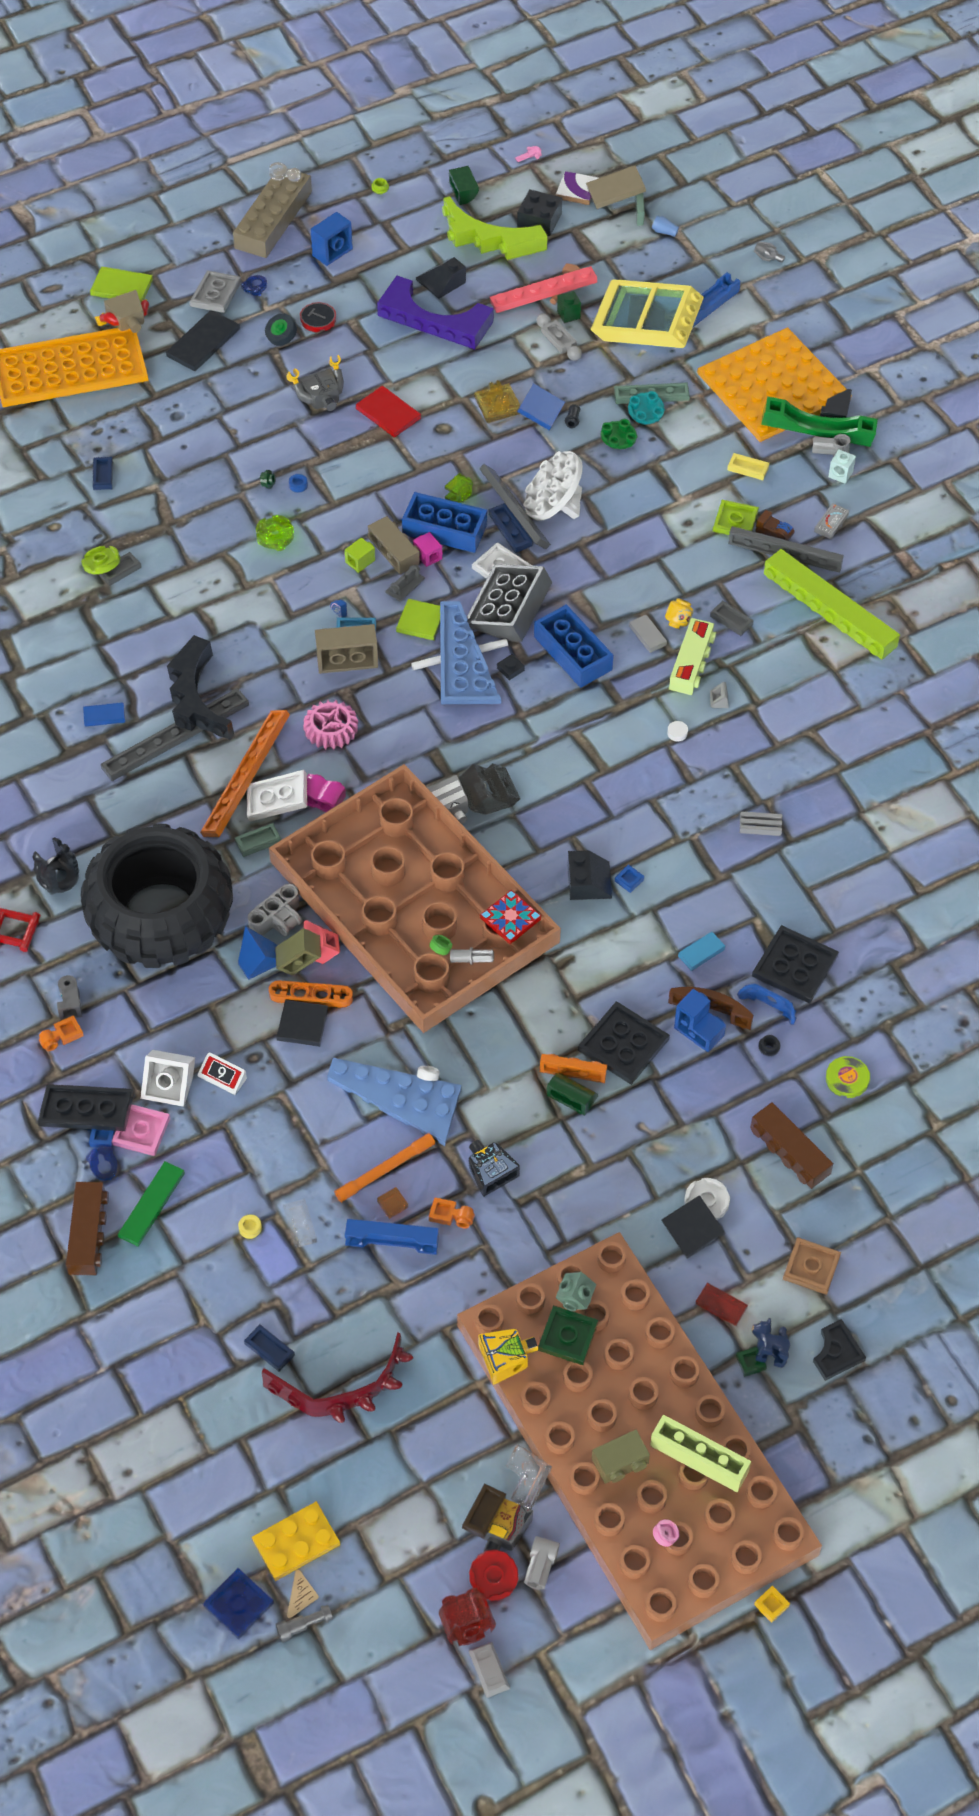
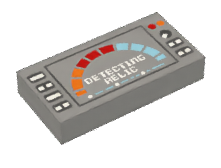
M832 503L815 526L814 532L832 539L849 516V510Z

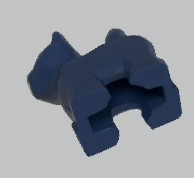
M771 1318L754 1324L751 1331L758 1339L756 1361L764 1363L767 1361L768 1355H771L775 1358L774 1366L783 1368L789 1358L788 1351L790 1349L786 1327H781L778 1335L771 1334Z

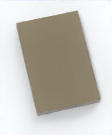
M635 165L586 183L596 209L646 192L645 185Z

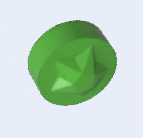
M443 935L433 936L429 944L434 952L441 955L449 954L452 948L451 941Z

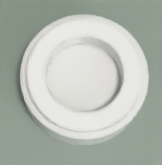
M681 721L670 723L667 731L668 737L673 741H683L688 735L687 725Z
M431 1066L418 1067V1078L428 1081H437L439 1079L440 1071L437 1068Z

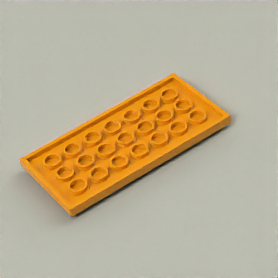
M118 328L0 349V399L2 408L149 381L137 333H133L131 329L120 331Z

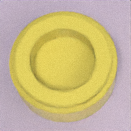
M252 1214L243 1216L238 1224L240 1234L248 1239L257 1237L262 1230L260 1219Z

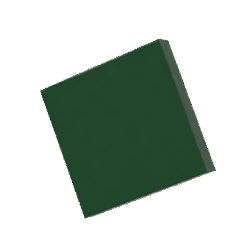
M553 1305L538 1345V1351L584 1365L598 1320Z

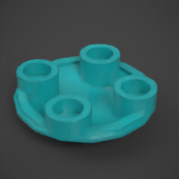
M649 391L632 396L629 400L628 411L633 420L647 425L658 422L664 415L665 407L655 391Z

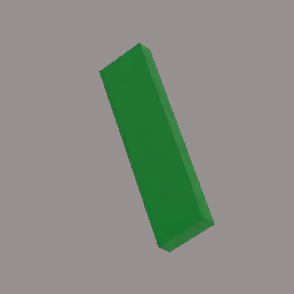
M164 1161L119 1231V1238L139 1247L184 1176L185 1172L183 1169Z

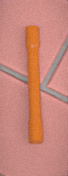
M430 1133L425 1134L399 1153L357 1179L334 1191L337 1199L342 1203L368 1184L413 1156L435 1145L434 1138Z

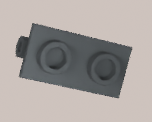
M416 564L411 565L409 570L395 583H392L385 593L401 602L425 579L424 576L419 574L420 567Z

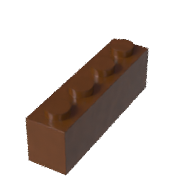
M773 1102L752 1116L750 1128L753 1134L761 1138L766 1143L767 1148L772 1153H776L781 1158L783 1164L797 1174L801 1183L807 1184L813 1189L831 1175L834 1163Z
M103 1182L75 1183L66 1259L69 1275H97V1268L102 1265V1253H99L100 1246L104 1245V1232L101 1231L102 1225H106L107 1220L104 1205H108L109 1192L105 1191Z

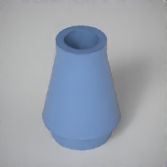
M657 215L652 225V229L655 232L674 237L679 230L678 226L664 216L660 217Z

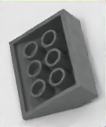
M494 564L467 615L470 628L499 639L506 638L507 641L522 642L552 584V580L544 566Z

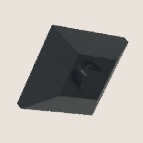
M453 257L440 262L417 276L416 281L440 299L466 283V266Z

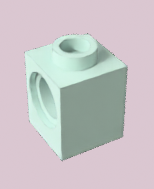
M838 450L831 461L828 477L846 484L854 471L856 456Z

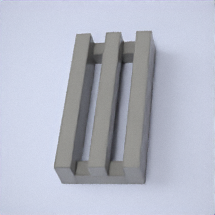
M741 812L739 833L781 836L782 814Z

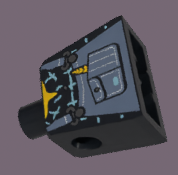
M480 1140L470 1144L469 1149L473 1154L469 1157V1169L483 1197L520 1176V1165L499 1144L493 1142L485 1147Z

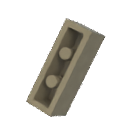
M388 516L368 525V539L400 575L409 570L411 565H419L420 551L418 547L412 545L408 536L402 533L394 521L392 522Z

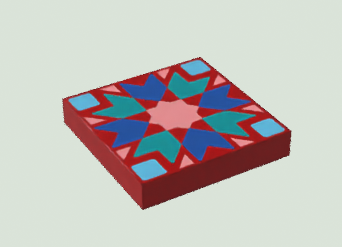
M510 890L482 912L480 919L511 945L541 920V915L514 891Z

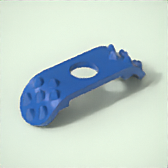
M756 984L745 985L737 993L740 1000L751 999L755 1001L758 999L782 1011L783 1016L789 1019L790 1025H794L797 1019L793 1002ZM767 996L774 998L776 1002L771 1001Z

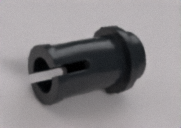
M570 405L568 416L565 417V424L569 428H575L579 425L578 417L581 408L578 405Z

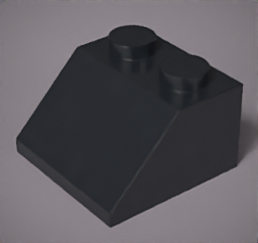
M590 850L568 851L567 867L570 900L612 899L609 861Z

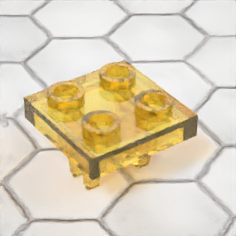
M497 380L495 385L493 382H490L488 389L474 392V398L487 423L520 414L517 412L520 404L509 383L501 385L500 380Z

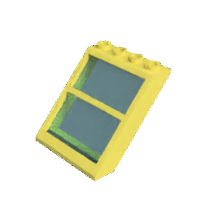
M612 279L590 330L603 341L684 348L704 297L692 286Z

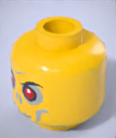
M680 598L671 601L665 613V618L669 621L668 625L679 629L680 626H688L693 614L691 603Z

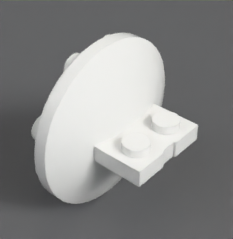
M558 451L551 459L541 463L540 470L525 489L527 494L524 507L527 514L534 520H546L560 510L573 519L579 517L582 487L579 486L583 465L578 455L571 451Z

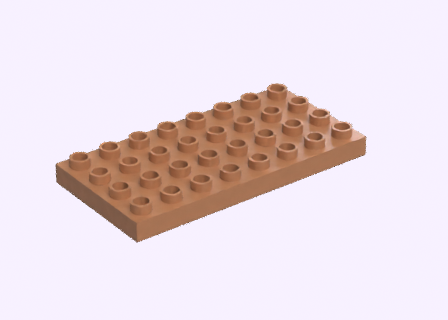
M620 1232L457 1314L459 1330L649 1650L654 1649L819 1556L822 1548L821 1543ZM582 1272L597 1284L588 1308L573 1311L598 1320L584 1365L536 1351L527 1354L528 1367L493 1385L478 1345V1335L517 1329L521 1341L534 1337L538 1346L553 1305L565 1309L563 1304L556 1299L559 1285L565 1273ZM663 1415L751 1461L749 1473L738 1493L650 1446L652 1433ZM637 1430L650 1454L649 1464L640 1472L635 1473L632 1471L626 1474L622 1480L616 1483L611 1481L605 1484L592 1461V1450L631 1431ZM664 1519L675 1523L679 1530L678 1540L667 1547L660 1545L653 1536L655 1525Z

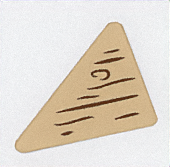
M299 1569L295 1571L287 1613L288 1618H292L319 1598Z

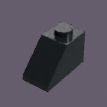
M847 389L828 398L826 406L821 408L820 416L847 418L852 389Z

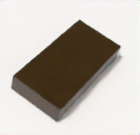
M484 1483L462 1524V1529L484 1539L506 1498V1493Z

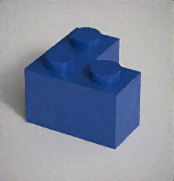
M692 989L676 1007L674 1028L709 1053L724 1037L726 1024L718 1016L709 1013L710 1000L708 997Z

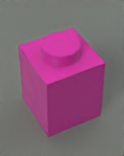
M430 532L413 540V546H417L420 551L419 559L426 567L442 559V546Z

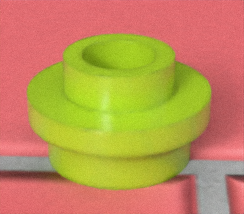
M377 178L373 181L371 188L374 193L383 194L389 190V184L384 178Z

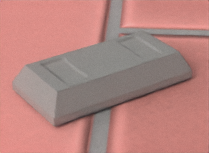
M492 1642L469 1650L486 1698L510 1689Z

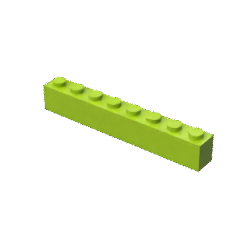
M780 549L765 561L764 575L768 579L780 585L783 590L791 593L797 600L802 601L812 611L820 614L826 621L832 623L841 632L853 638L873 655L883 660L898 647L900 637L898 632L784 550Z

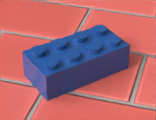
M414 492L402 518V533H405L407 536L417 538L430 532L441 545L476 553L487 527L486 509Z
M567 604L534 622V638L580 688L613 670L614 655Z

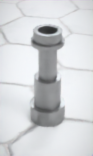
M322 1605L318 1612L306 1617L299 1616L287 1622L283 1620L276 1623L275 1626L281 1642L284 1643L291 1640V1636L306 1631L308 1626L323 1620L328 1623L329 1620L333 1619L329 1606Z

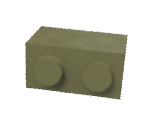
M303 928L276 946V969L293 976L321 957L320 935Z
M637 1430L631 1431L592 1450V1461L605 1484L611 1481L616 1483L622 1480L626 1474L632 1471L635 1473L640 1472L649 1464L650 1454Z

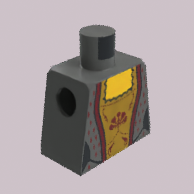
M505 1499L484 1538L487 1543L483 1551L500 1550L501 1547L512 1551L531 1524L533 1510Z

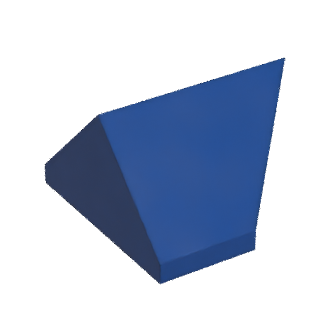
M245 926L238 965L247 979L250 980L276 967L275 947L277 945Z

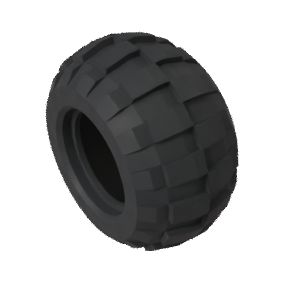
M154 824L153 827L141 828V826L128 829L125 835L121 837L115 836L102 846L101 853H97L91 859L85 873L86 880L83 881L81 887V904L84 918L95 939L106 951L110 949L119 960L128 964L143 963L145 968H160L161 964L173 962L174 966L188 962L189 956L204 953L213 945L214 937L222 934L233 902L230 872L218 851L210 842H205L202 838L200 839L197 833L182 827L172 829L168 824ZM153 885H173L181 888L190 896L179 906L159 913H141L127 908L130 900L136 893Z

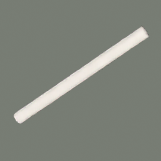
M505 638L479 645V648L483 653L506 647L508 642ZM441 655L411 663L413 671L441 664Z

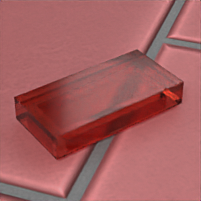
M709 1283L705 1285L695 1303L734 1326H737L748 1308L746 1303Z

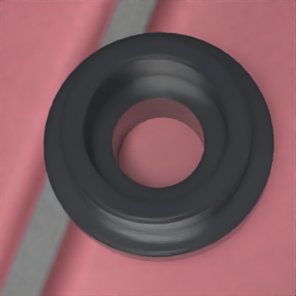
M766 1035L760 1039L758 1048L763 1055L774 1056L780 1051L781 1045L775 1036Z

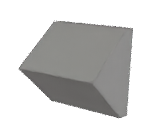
M722 682L710 691L712 708H729L726 682Z

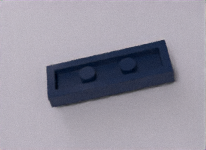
M505 503L488 509V515L515 553L532 547L533 541Z

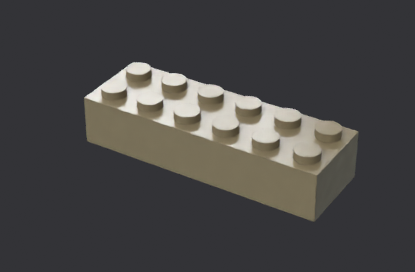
M279 166L233 231L234 248L267 258L311 194V175Z

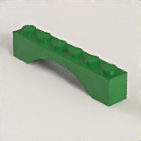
M767 396L761 425L824 438H834L836 435L844 434L850 438V443L871 447L876 435L878 419L861 415L847 418L821 417L804 412L791 405L787 400Z

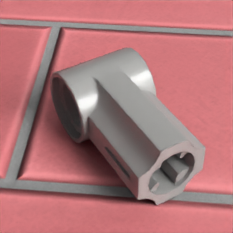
M844 434L836 435L834 438L814 437L812 453L833 454L835 456L838 450L847 453L850 451V438Z
M538 1536L535 1537L530 1554L531 1561L524 1584L533 1589L545 1590L551 1566L555 1564L560 1543Z

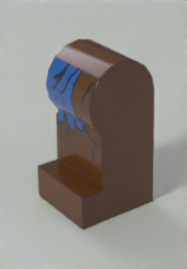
M768 510L763 512L756 523V533L789 541L795 533L794 528L790 524L782 523V521L772 517V512Z

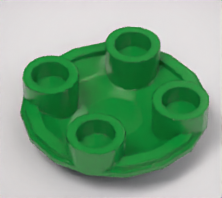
M628 419L602 424L601 439L609 447L627 449L636 443L637 432L630 425Z

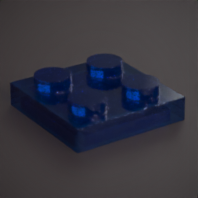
M237 1568L206 1599L203 1607L239 1640L274 1604V1601L244 1572Z

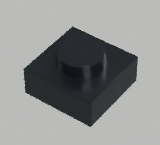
M513 654L497 663V669L509 681L525 671V666Z

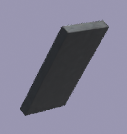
M210 310L166 351V357L196 371L240 329V324Z
M47 1084L37 1123L41 1127L126 1131L134 1091L127 1088Z

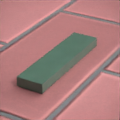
M688 382L614 386L616 404H628L632 396L649 391H655L663 402L688 401L690 397Z

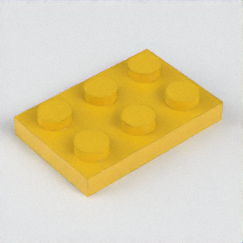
M317 1501L252 1536V1541L274 1581L283 1578L340 1546L339 1539Z

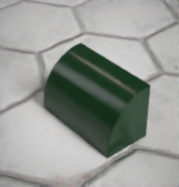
M469 165L449 170V184L459 205L471 202L477 196L479 186Z
M556 1073L547 1084L548 1097L583 1116L587 1114L598 1098V1093L561 1073Z

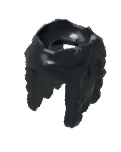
M56 837L52 838L56 852L54 857L45 861L36 851L32 856L36 879L39 885L51 895L71 890L77 884L80 871L76 856L70 851V847L67 844H62V841ZM55 870H64L67 873L66 878L58 882Z

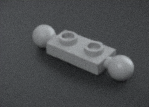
M540 314L537 317V324L541 327V333L561 354L567 352L568 358L573 361L580 359L582 351L577 346V341L557 320L551 322L548 314Z

